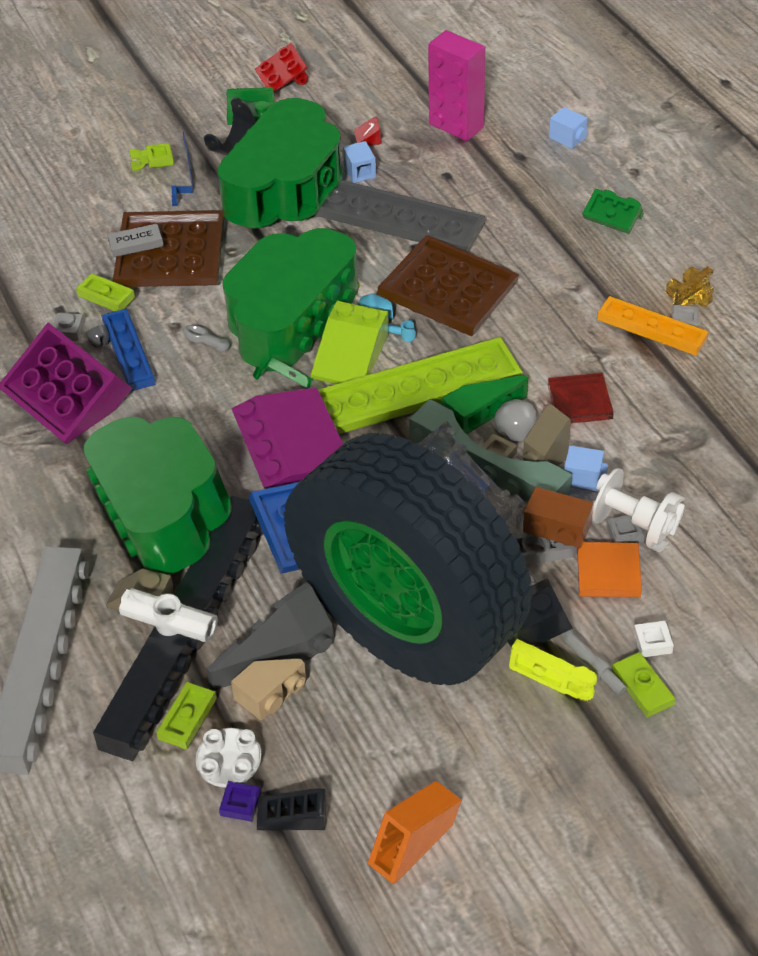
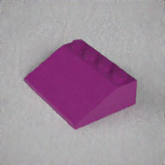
M49 322L0 382V390L65 444L115 411L132 390L131 386Z
M317 388L258 395L231 408L264 489L300 482L343 445Z

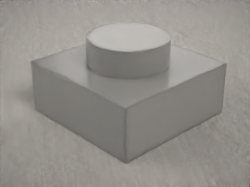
M57 313L52 326L69 339L79 340L84 325L83 314Z

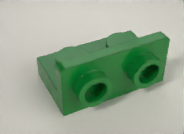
M273 88L227 89V125H232L233 122L231 100L234 97L246 102L256 123L259 117L275 103Z
M595 188L582 215L584 219L630 234L637 218L642 219L644 213L642 205L636 199L631 197L625 199L617 196L613 191L607 189L602 191Z

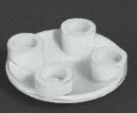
M239 728L211 729L204 734L203 742L197 750L196 767L200 776L214 786L226 787L228 781L243 783L257 771L262 757L261 747L251 730Z

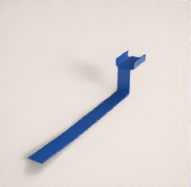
M184 132L183 141L188 159L191 186H171L172 206H178L177 194L193 193L191 168Z

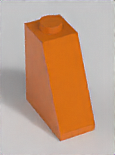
M434 781L386 811L367 864L392 884L398 882L453 826L462 800L438 781Z

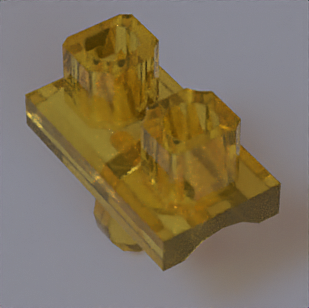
M692 266L683 274L682 281L684 283L675 278L669 281L666 286V294L674 299L673 305L688 306L692 303L693 305L698 304L706 307L712 303L714 288L710 285L709 278L713 275L714 270L706 267L699 271Z

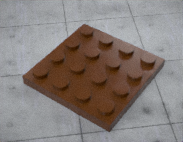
M222 210L123 212L120 231L157 224L163 240V246L117 256L113 282L125 287L218 285L224 227Z
M426 235L378 286L377 295L472 337L517 283L519 274Z

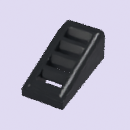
M325 788L300 790L258 798L257 830H325ZM268 807H274V818L267 819ZM281 807H288L287 816H281ZM295 807H301V814H294ZM308 807H314V812H308Z

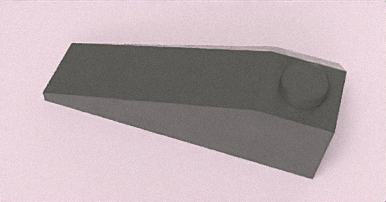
M308 582L281 598L274 605L277 610L264 623L259 619L251 626L254 630L243 642H234L207 667L209 684L213 691L232 685L231 681L254 661L301 659L306 661L318 653L325 652L334 643L332 623Z

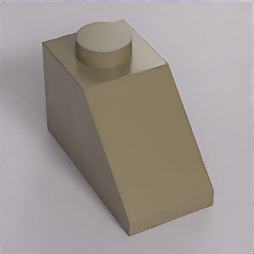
M547 405L524 440L523 461H548L556 466L564 462L569 449L571 419L553 405Z
M141 569L118 581L106 606L107 608L119 611L121 597L126 589L130 590L131 588L158 597L164 594L173 595L174 588L171 575Z

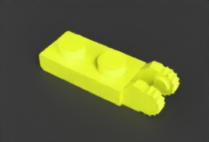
M519 639L512 645L509 662L510 669L564 695L568 694L583 701L593 698L597 675L592 670H589V668L585 666L575 667L565 660L546 653L534 645L527 644Z

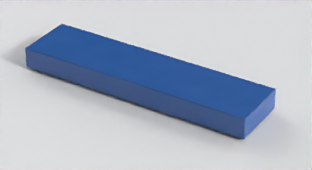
M122 309L101 315L103 324L109 332V340L124 380L132 387L131 391L156 385L155 378L128 310Z

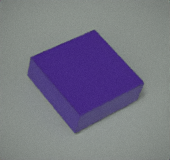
M228 781L219 807L220 816L253 822L258 806V798L261 796V787Z

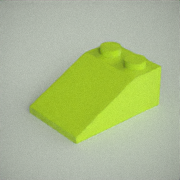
M337 301L327 319L311 371V378L339 384L370 375L389 336L388 311Z

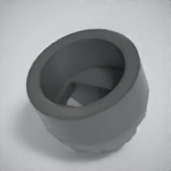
M105 325L96 326L86 332L89 342L96 348H99L101 343L105 346L109 342V332Z

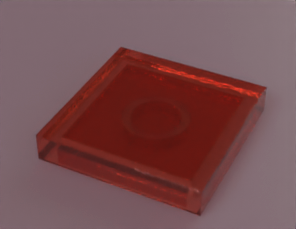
M603 373L548 378L547 385L552 405L570 418L571 423L613 419L614 412Z

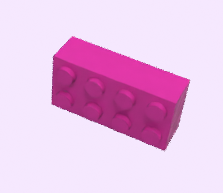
M445 30L428 43L429 124L468 141L484 128L486 46Z

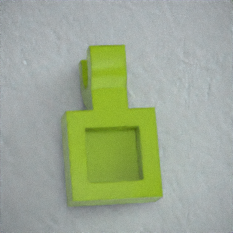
M170 143L145 145L146 150H129L131 159H138L130 161L132 171L142 169L145 164H149V168H162L173 165Z

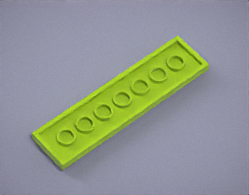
M498 337L321 388L318 391L338 434H342L417 412L429 399L442 404L443 397L463 385L521 376L523 372L502 338Z

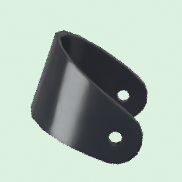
M237 97L231 100L233 122L226 141L222 144L216 136L206 134L204 142L208 150L227 156L235 144L245 136L248 129H251L255 124L250 108L246 102Z

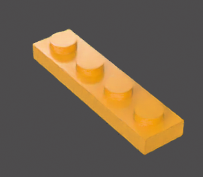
M611 296L608 297L600 308L597 316L599 321L695 356L698 355L708 339L709 331Z

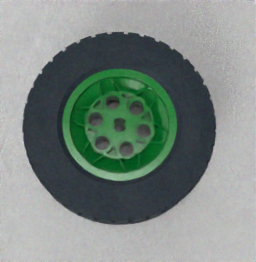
M379 433L363 434L340 446L305 476L290 493L285 505L284 522L286 524L284 526L286 536L289 537L287 541L290 550L294 553L293 558L298 568L301 569L303 578L311 585L326 611L333 619L335 618L338 621V624L347 634L352 635V638L363 648H367L368 652L379 660L382 659L385 664L393 669H398L409 677H416L417 680L426 683L431 682L436 685L460 684L475 676L520 630L529 615L532 604V586H530V573L526 569L527 563L523 552L519 551L520 546L513 533H510L509 526L501 514L498 515L497 509L489 499L481 494L482 491L471 480H467L462 472L453 465L447 464L445 459L434 452L430 453L429 449L417 443L412 444L410 440L399 436L395 438L394 435L384 433L380 435Z

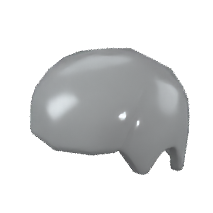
M519 399L505 402L494 414L495 426L499 434H502V432L506 433L510 440L514 442L524 441L538 420L534 406L529 402Z

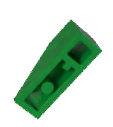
M521 375L463 385L443 397L442 406L453 411L457 423L467 435L492 420L498 408L505 402L513 399H526L528 377Z

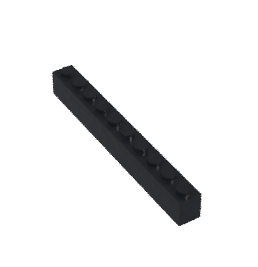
M232 495L230 497L232 503L230 516L221 526L209 533L211 539L209 549L200 560L190 565L173 594L178 597L181 604L217 616L222 602H226L230 596L233 582L241 577L247 557L253 555L257 539L260 534H264L250 501ZM156 626L153 628L93 731L99 751L132 762L135 760L138 752L145 749L152 727L160 722L167 700L174 697L181 675L188 672L191 658L195 650H199L202 647L203 641L181 634L165 636L158 632Z

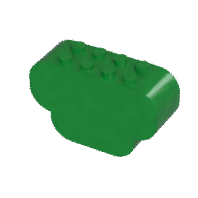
M286 98L275 102L259 117L252 128L248 129L245 136L235 144L230 153L222 159L217 171L222 211L228 221L248 228H261L274 223L277 219L285 221L305 220L313 216L320 209L343 178L339 153L340 131L336 126L325 122V110L321 105L301 98Z
M326 228L312 229L304 232L299 237L285 233L268 235L260 239L225 275L223 291L228 327L238 337L239 353L246 363L263 369L269 359L274 357L289 367L293 366L305 353L310 351L313 343L323 336L327 319L337 301L350 304L353 302L358 292L357 257L355 242L349 236ZM267 367V369H266L265 371H275V370L271 369L270 367Z
M138 417L121 418L99 428L85 442L84 455L90 465L85 470L92 484L95 485V491L102 505H105L104 507L111 521L114 522L121 539L128 538L124 541V544L131 557L137 555L146 570L162 574H172L194 564L205 555L211 541L209 532L221 526L228 519L232 510V503L214 458L188 420L180 417H167L149 424L146 420Z

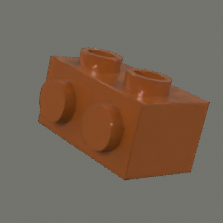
M535 487L524 511L523 532L560 542L564 545L581 548L592 523L594 502Z

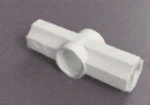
M131 588L130 590L126 589L121 597L120 615L154 625L162 635L172 636L181 634L207 642L211 641L215 634L218 623L217 615L183 605L175 595L164 594L158 597Z

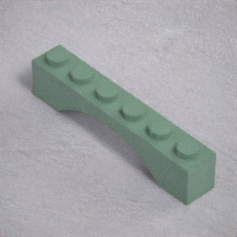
M431 399L409 418L410 439L415 443L429 448L441 457L447 459L453 457L465 470H469L482 477L486 482L493 483L506 490L512 496H517L529 502L535 487L568 496L571 494V473L548 461L531 462L515 460L486 450L463 432L452 410Z

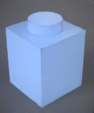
M566 107L562 108L550 118L549 138L571 149L587 137L588 118Z
M366 141L343 146L344 168L353 183L376 178L375 157Z
M569 445L564 470L572 474L571 488L598 492L596 489L600 477L604 473L607 474L608 464L603 463L604 451Z

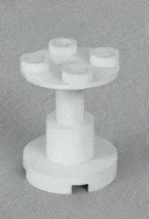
M621 468L614 469L610 475L604 473L596 487L599 493L596 501H593V522L601 523L611 509L614 508L631 516L632 524L648 531L646 538L648 548L657 552L663 551L669 544L663 540L669 534L674 535L679 526L685 509V505L680 502L684 501L685 497L671 492L662 503L646 496L638 500L620 492L624 478V472Z

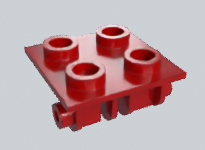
M292 43L281 48L276 54L255 68L264 86L272 87L274 92L292 79L300 85L306 84L308 79L305 72L308 67Z

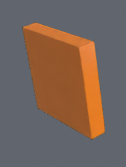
M583 542L582 547L577 548L579 596L641 598L639 543Z

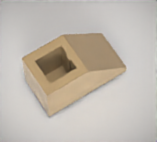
M301 659L254 661L231 681L234 700L262 721L269 714L275 713L282 705V702L292 693H297L304 686L306 681L305 663Z

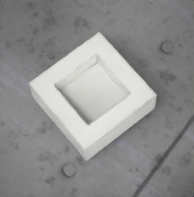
M666 621L634 625L633 633L639 652L643 657L673 653L674 645Z

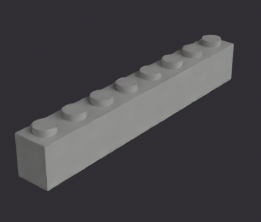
M45 547L0 697V773L29 775L32 762H36L38 759L39 736L45 733L47 724L45 714L47 707H51L54 701L53 685L55 680H59L61 675L60 660L62 654L67 653L69 643L68 631L69 628L73 629L75 625V606L81 602L82 581L87 579L89 573L88 561H84L82 549Z

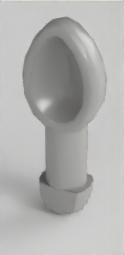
M186 325L183 328L186 338L194 343H204L217 348L221 352H226L230 348V342L227 339L210 335L208 330L201 326Z

